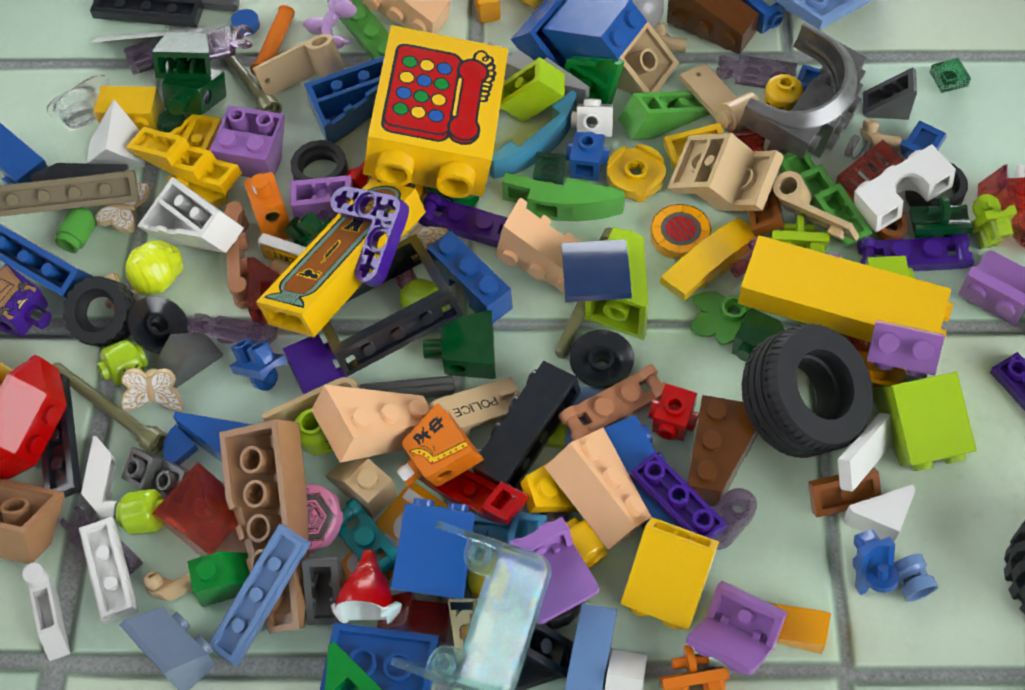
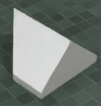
M114 99L90 139L87 163L127 164L128 167H145L146 161L129 152L126 148L140 130Z

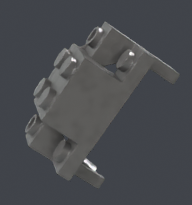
M804 21L793 47L809 55L822 65L819 76L813 78L791 111L781 110L750 98L740 120V124L770 140L767 151L777 150L779 153L782 152L784 154L789 151L801 159L807 151L819 158L826 148L831 151L837 143L842 130L846 129L851 122L854 112L862 100L858 94L863 86L860 81L866 71L862 67L867 59L864 55L838 42Z

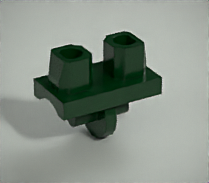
M940 197L937 205L910 207L909 214L915 238H932V235L951 237L954 234L972 233L973 225L969 220L967 204L950 205L948 197Z
M309 211L301 218L298 216L294 217L283 231L294 240L293 243L308 247L333 219L328 217L320 220L312 211Z

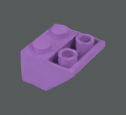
M229 105L210 151L217 160L237 164L242 171L240 176L252 178L256 174L273 172L275 176L282 158L285 116L280 113Z

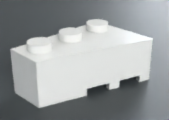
M174 177L170 179L137 225V227L158 240L227 253L244 229L240 224Z

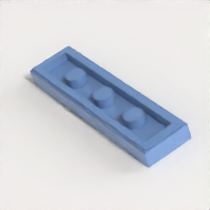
M284 524L277 526L208 644L214 652L233 666L240 665L311 542Z

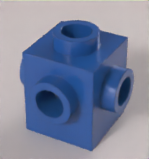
M575 131L573 143L568 142L565 159L569 161V178L599 181L602 165H607L609 158V147H604L605 135Z

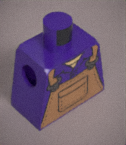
M5 263L0 269V331L20 337L25 335L32 325L45 329L51 322L52 314L46 311L48 302L37 286Z

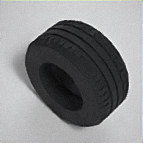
M800 324L772 335L758 343L756 348L749 354L748 360L745 363L741 387L746 414L761 438L775 450L792 457L809 458L847 447L864 431L872 410V382L862 356L853 344L840 333L819 324ZM798 368L808 376L815 389L817 397L816 414L806 406L797 386Z

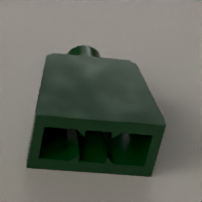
M193 31L165 33L153 49L155 78H212L208 39L205 33H195Z
M211 69V79H164L162 82L164 107L174 115H180L182 112L197 115L205 114L226 97L224 70Z
M492 310L464 315L442 326L440 339L423 340L424 359L442 358L444 374L449 376L496 379Z

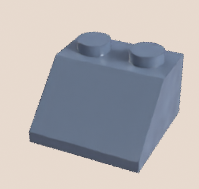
M162 606L128 618L119 624L178 690H190L216 665L209 656L213 649L200 635L193 639L187 633L191 626L177 611L171 616Z

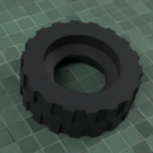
M95 276V278H85L81 283L78 282L74 285L73 290L69 291L67 294L68 298L64 301L63 319L66 322V329L71 332L70 335L73 338L79 339V342L83 344L108 347L131 335L127 326L129 310L137 300L134 299L133 292L127 289L126 285L109 278ZM106 297L113 303L115 314L107 326L98 328L89 322L87 309L94 299Z

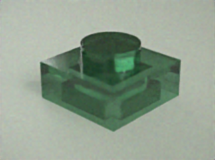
M959 58L932 64L929 71L941 93L967 87L971 80Z
M537 151L533 179L563 185L567 161L565 159L566 154Z

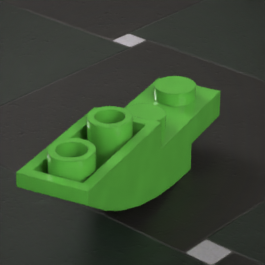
M505 173L502 180L503 200L517 203L521 197L528 203L527 209L539 218L545 215L555 221H590L620 215L624 211L625 191L611 186L605 187L589 183L586 180H576L568 177L564 186H559L552 182H542L527 178L524 175Z

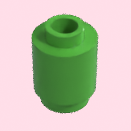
M83 207L70 209L56 231L55 243L67 252L77 253L79 249L85 246L97 226L94 214Z

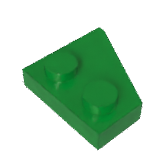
M572 56L566 60L564 69L589 86V98L601 99V104H612L625 61L613 58Z

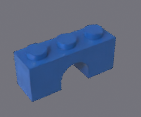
M449 231L427 247L428 254L447 285L450 287L457 283L466 294L469 307L475 313L492 310V320L494 323L513 309L511 288L452 231Z

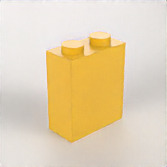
M651 517L644 528L621 605L628 607L629 611L635 615L642 617L649 615L660 619L669 628L689 630L695 617L719 541Z

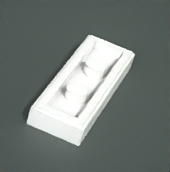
M879 413L838 458L841 490L853 492L893 445L891 414Z
M111 516L78 528L101 622L105 625L138 613L134 591L114 518Z

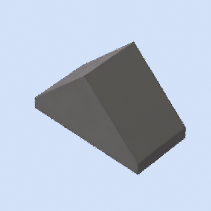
M912 67L864 91L863 115L868 118L909 120L917 95L916 69Z
M205 332L171 334L152 368L171 370L176 378L173 387L177 388L223 357V353Z
M303 558L302 570L307 625L342 623L333 614L330 605L336 603L339 591L345 583L346 573L339 558Z

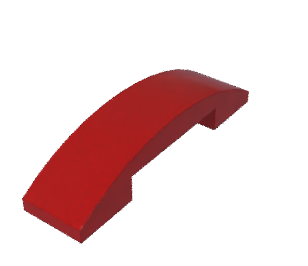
M469 470L441 486H435L424 476L418 479L455 504L468 505L469 512L500 524L508 525L529 499L527 494L502 481L497 485Z

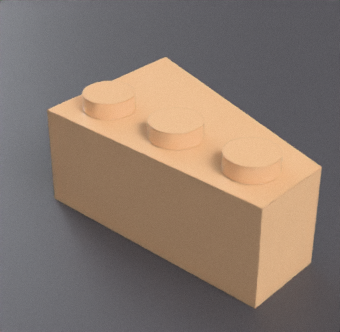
M362 0V3L369 9L378 11L389 17L393 22L400 23L414 30L437 34L449 19L450 0Z
M520 197L503 226L495 256L500 258L506 265L516 266L528 272L532 278L544 280L565 294L561 243L581 241L569 232L565 233V235L559 233L549 225L552 221L545 215L541 218L537 217L525 208L528 203Z
M324 385L311 411L336 457L342 463L405 450L402 446V441L431 408L424 396Z
M604 427L569 443L545 466L546 470L608 550L624 541L651 518Z

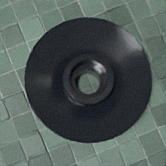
M147 296L141 298L134 303L128 313L127 326L132 338L142 348L153 353H161L171 334L189 333V322L183 310L176 303L164 297ZM152 327L157 328L159 332L153 330Z
M593 330L580 336L573 344L569 356L570 367L574 375L583 383L592 387L607 388L623 381L629 376L634 365V352L630 343L620 334L610 330ZM603 361L607 363V365L599 366L596 365V363Z

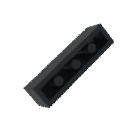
M543 360L538 369H534L528 376L526 386L521 394L516 395L512 399L509 411L504 419L495 424L491 432V438L484 448L478 450L484 460L472 467L474 473L497 485L502 481L517 489L547 444L548 439L561 423L558 415L566 408L572 406L581 393L577 376Z

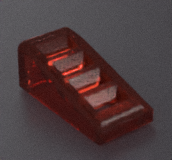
M882 139L837 176L836 184L841 183L854 203V191L861 183L865 182L858 174L859 171L871 181L880 176L885 169L892 165L900 164L904 159ZM878 153L889 162L887 166L876 157ZM870 162L879 172L876 173L867 164Z

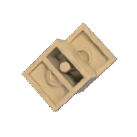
M732 133L690 135L667 188L674 194L696 193L718 211H763L784 156L777 150L753 151Z

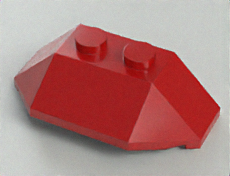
M33 355L29 358V361L8 373L0 387V479L9 480L37 464L67 407L59 369L37 355Z

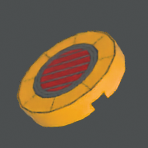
M673 204L662 208L653 217L650 226L651 242L658 252L674 259V256L683 257L701 241L710 236L712 230L710 221L704 212L694 206Z

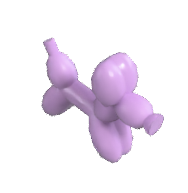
M329 0L328 7L330 11L325 14L323 19L311 17L303 22V26L312 34H331L337 49L344 45H350L351 41L350 39L333 35L332 27L335 26L339 18L349 19L353 17L357 12V8L349 0Z

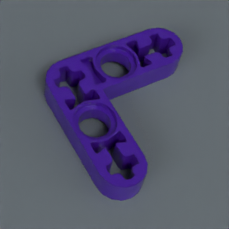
M343 186L334 192L331 198V207L333 211L346 218L371 223L355 267V276L360 282L370 287H377L387 277L409 216V206L394 195ZM353 200L354 206L345 202ZM371 200H374L373 209L365 214L366 205ZM385 208L395 210V212L387 214ZM387 234L386 243L381 248H378L379 238Z

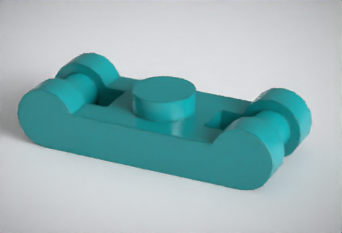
M353 497L346 502V507L341 510L343 511V522L338 535L359 562L362 553L367 549L374 550L376 556L383 552L385 557L378 561V564L385 575L395 566L397 549L365 512L358 500ZM355 517L359 524L349 530L345 524Z

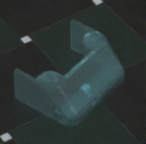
M437 521L435 528L468 538L464 549V562L469 570L485 576L462 649L447 645L440 646L431 653L428 663L416 659L392 658L390 665L439 684L462 690H514L551 578L550 562L539 553Z

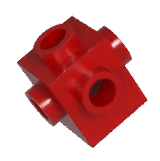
M666 383L660 400L654 399L649 411L648 418L653 419L652 432L657 433L666 440L676 439L684 442L687 430L693 432L698 420L699 413L694 411L698 393Z

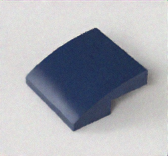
M626 239L561 243L565 302L632 299Z

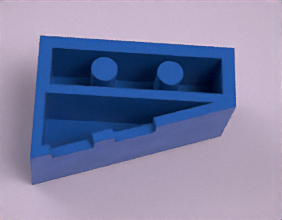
M384 56L304 83L309 105L325 141L336 143L372 117Z

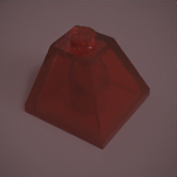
M196 462L151 513L201 557L213 554L237 525L234 511L229 510L226 502L224 484L199 462Z

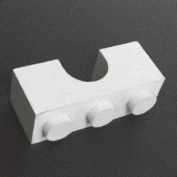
M931 144L923 150H916L908 159L900 164L888 167L875 179L861 183L854 191V204L864 220L876 233L902 217L904 200L898 193L906 190L915 191L928 202L953 187L956 169Z

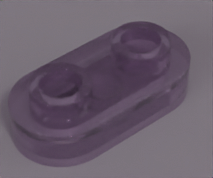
M743 488L731 489L713 508L728 524L727 529L722 532L724 535L714 539L719 541L717 550L729 547L754 518L757 501L750 491ZM741 506L744 512L737 513L732 507Z

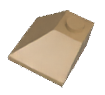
M649 22L645 24L619 58L625 62L617 88L630 94L658 92L679 64V61Z

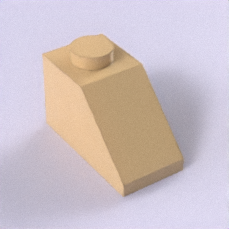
M368 458L339 462L326 475V478L348 498H356L365 512L373 519L397 496L392 478Z

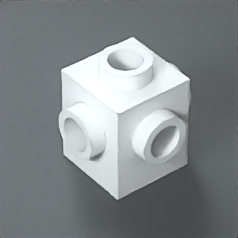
M589 98L584 99L583 104H578L577 111H572L571 129H577L578 132H593L603 134L605 137H612L613 104H601V99ZM593 116L597 119V122L591 124L587 121V118Z

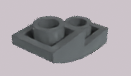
M132 447L121 478L141 490L155 489L161 493L163 498L170 502L183 504L194 473L162 457Z

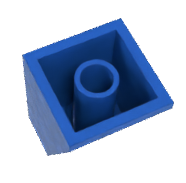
M566 0L544 26L542 32L565 60L572 56L619 59L648 21L632 0Z
M414 498L413 504L405 503L391 589L463 599L475 513L468 512V505L448 503V509L435 508V501Z

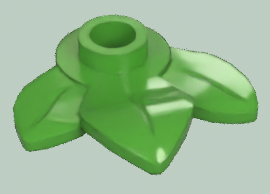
M717 291L698 293L692 296V301L701 313L692 321L690 331L701 337L715 335L720 345L729 344L734 341V337L750 309L747 306L738 304L739 296H729L726 298ZM730 311H735V312H737L738 314H737V315H733V314H730V313H728V312H730Z

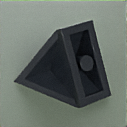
M522 614L511 647L504 690H526L559 678H567L574 642L545 624H538L532 616Z

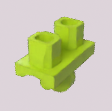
M990 194L979 196L972 205V212L976 219L971 222L973 230L968 236L976 235L980 249L1000 245L1002 243L1001 239L1014 234L1010 219L1017 214L1015 205L1008 206L1004 211L1000 212L1001 204L995 196Z
M803 214L796 215L795 223H784L783 231H772L771 239L821 253L825 252L830 242V234L815 232V224H804Z

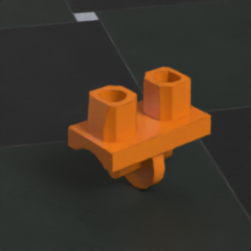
M689 645L683 646L684 657L671 659L673 670L686 668L687 672L658 677L659 686L663 690H689L688 686L701 684L702 690H726L724 680L730 679L727 667L716 666L697 670L698 665L709 664V657L700 654L695 655L693 648Z

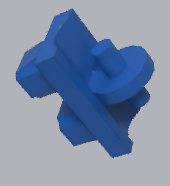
M245 338L231 347L237 360L229 365L233 374L250 377L252 385L258 390L268 391L272 389L278 380V373L275 367L284 366L288 363L283 354L273 353L269 343L265 341L253 344L252 339Z
M873 529L856 534L854 536V545L857 549V555L853 558V567L856 570L855 588L860 595L865 594L869 588L880 593H888L895 590L899 583V574L894 568L895 543L891 537L880 540Z

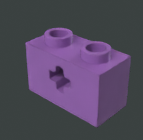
M351 175L290 181V204L294 217L298 216L301 218L307 212L312 211L320 220L328 217L334 219L338 213L333 211L331 207V198L337 189L343 186L353 187Z

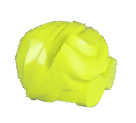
M153 240L132 250L128 256L125 265L127 279L131 286L144 296L162 293L174 283L176 277L183 270L182 254L173 244L162 240Z

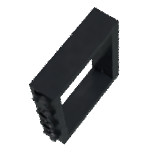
M417 234L399 242L387 277L383 283L422 263L438 291L341 342L330 320L322 328L335 358L347 377L463 316L452 291ZM417 254L418 257L412 260L411 256ZM362 283L345 303L375 287ZM449 304L451 309L443 312L441 308ZM354 355L356 359L347 363L346 358Z

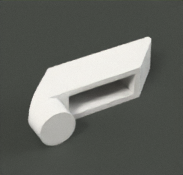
M93 436L81 494L102 520L112 516L117 521L116 507L119 501L110 500L118 463L97 436Z
M30 563L23 569L22 577L28 583L39 639L48 660L53 661L70 655L59 596L49 573L39 563Z

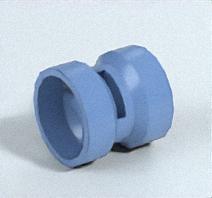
M920 553L909 555L894 563V568L898 571L899 581L902 585L901 593L906 602L919 600L938 589V584L934 577L928 575L926 571L927 563Z

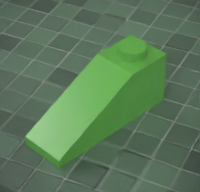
M691 91L633 93L618 121L632 140L652 139L705 117L710 113Z

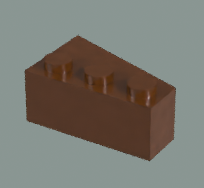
M668 0L667 23L739 55L756 33L759 13L741 0Z
M702 395L687 484L710 507L718 508L736 477L742 462L751 450L758 433L753 428L742 401Z

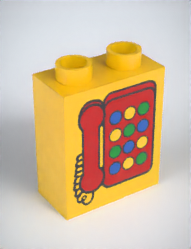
M391 25L367 138L363 174L375 176L379 181L390 186H404L412 183L437 188L442 194L452 198H463L469 195L483 197L493 157L509 48Z

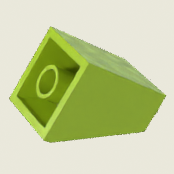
M613 227L608 240L626 239L632 299L585 301V320L644 340L649 304L644 236L638 235L629 229L623 230Z
M957 371L872 390L873 399L879 413L891 414L892 447L900 466H912L913 471L933 468V461L945 459L946 464L965 461V454L977 451Z

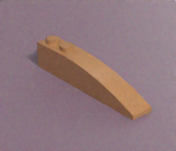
M275 419L219 432L226 502L229 510L234 511L238 527L235 529L239 541L244 542L249 557L246 559L249 572L253 569L279 524L286 525L309 541L306 481L300 429L297 422ZM309 548L303 558H309ZM302 560L265 621L269 634L304 628L306 603Z
M0 479V558L30 564L51 545L65 499L64 492Z

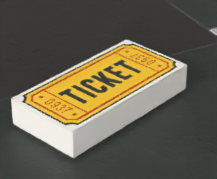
M262 233L258 240L263 258L270 261L283 259L292 264L307 248L266 233Z

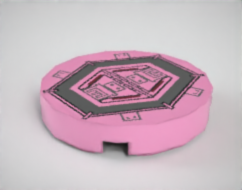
M309 484L306 485L309 542H311L309 553H314L320 548L329 546L339 534L343 522V511L340 510L338 497L332 491L323 486Z

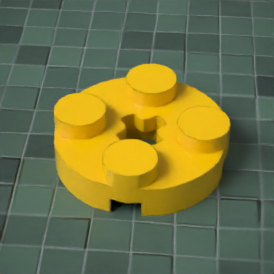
M636 144V148L627 149V146H623L614 151L608 159V186L625 191V197L631 198L635 202L647 200L649 196L657 193L665 182L666 167L664 159L657 150L650 146ZM630 169H642L639 175L631 174Z

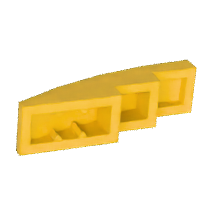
M143 127L126 146L129 152L160 169L201 187L223 194L227 193L242 174L237 164L217 160L210 150L190 146L185 137Z
M739 217L722 226L661 276L660 284L683 301H686L700 286L705 288L719 273L724 275L756 243L757 238L751 231V226Z

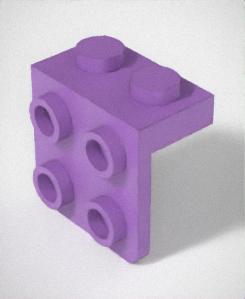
M987 251L976 267L972 266L966 275L958 295L1016 326L1025 313V267L995 251Z
M876 320L867 361L873 362L874 367L882 370H893V367L906 369L907 374L915 377L926 378L927 374L935 376L945 335Z
M563 517L555 521L543 523L536 531L523 538L511 540L503 549L499 550L506 571L532 617L538 624L546 623L599 592L598 583L574 546L569 527Z
M721 581L716 587L707 616L687 635L686 644L693 647L698 654L713 657L726 664L736 673L752 675L775 649L788 612Z

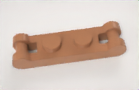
M233 201L225 207V214L244 227V229L227 251L228 288L233 296L235 305L240 309H245L253 303V298L246 282V276L251 274L249 259L245 257V250H249L248 235L245 232L249 228V222L245 216L242 204Z
M650 364L638 373L587 400L566 408L558 415V418L563 425L569 427L572 432L570 436L575 441L603 427H608L652 405L654 399L660 400L666 383H661L657 377L658 371L653 364ZM644 383H646L651 390L646 394L640 386ZM583 416V418L587 422L586 425L582 424V422L579 419L580 417Z

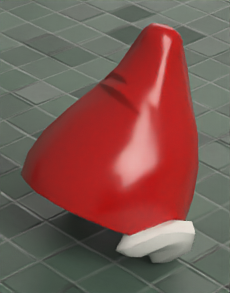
M367 549L362 553L357 568L340 589L336 603H333L330 607L333 614L343 624H347L349 620L374 621L385 619L387 624H389L400 613L402 603L393 602L390 586L379 567L376 553L374 550Z

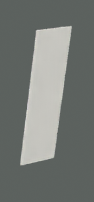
M205 27L98 36L90 43L164 36L168 32L193 31L200 33Z

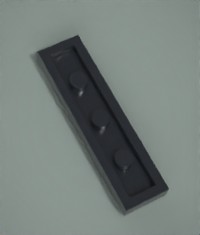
M94 0L90 12L92 17L96 19L197 28L204 6L202 0Z
M61 373L60 376L67 407L41 455L44 488L64 492L66 498L81 492L82 487L70 381L67 376Z

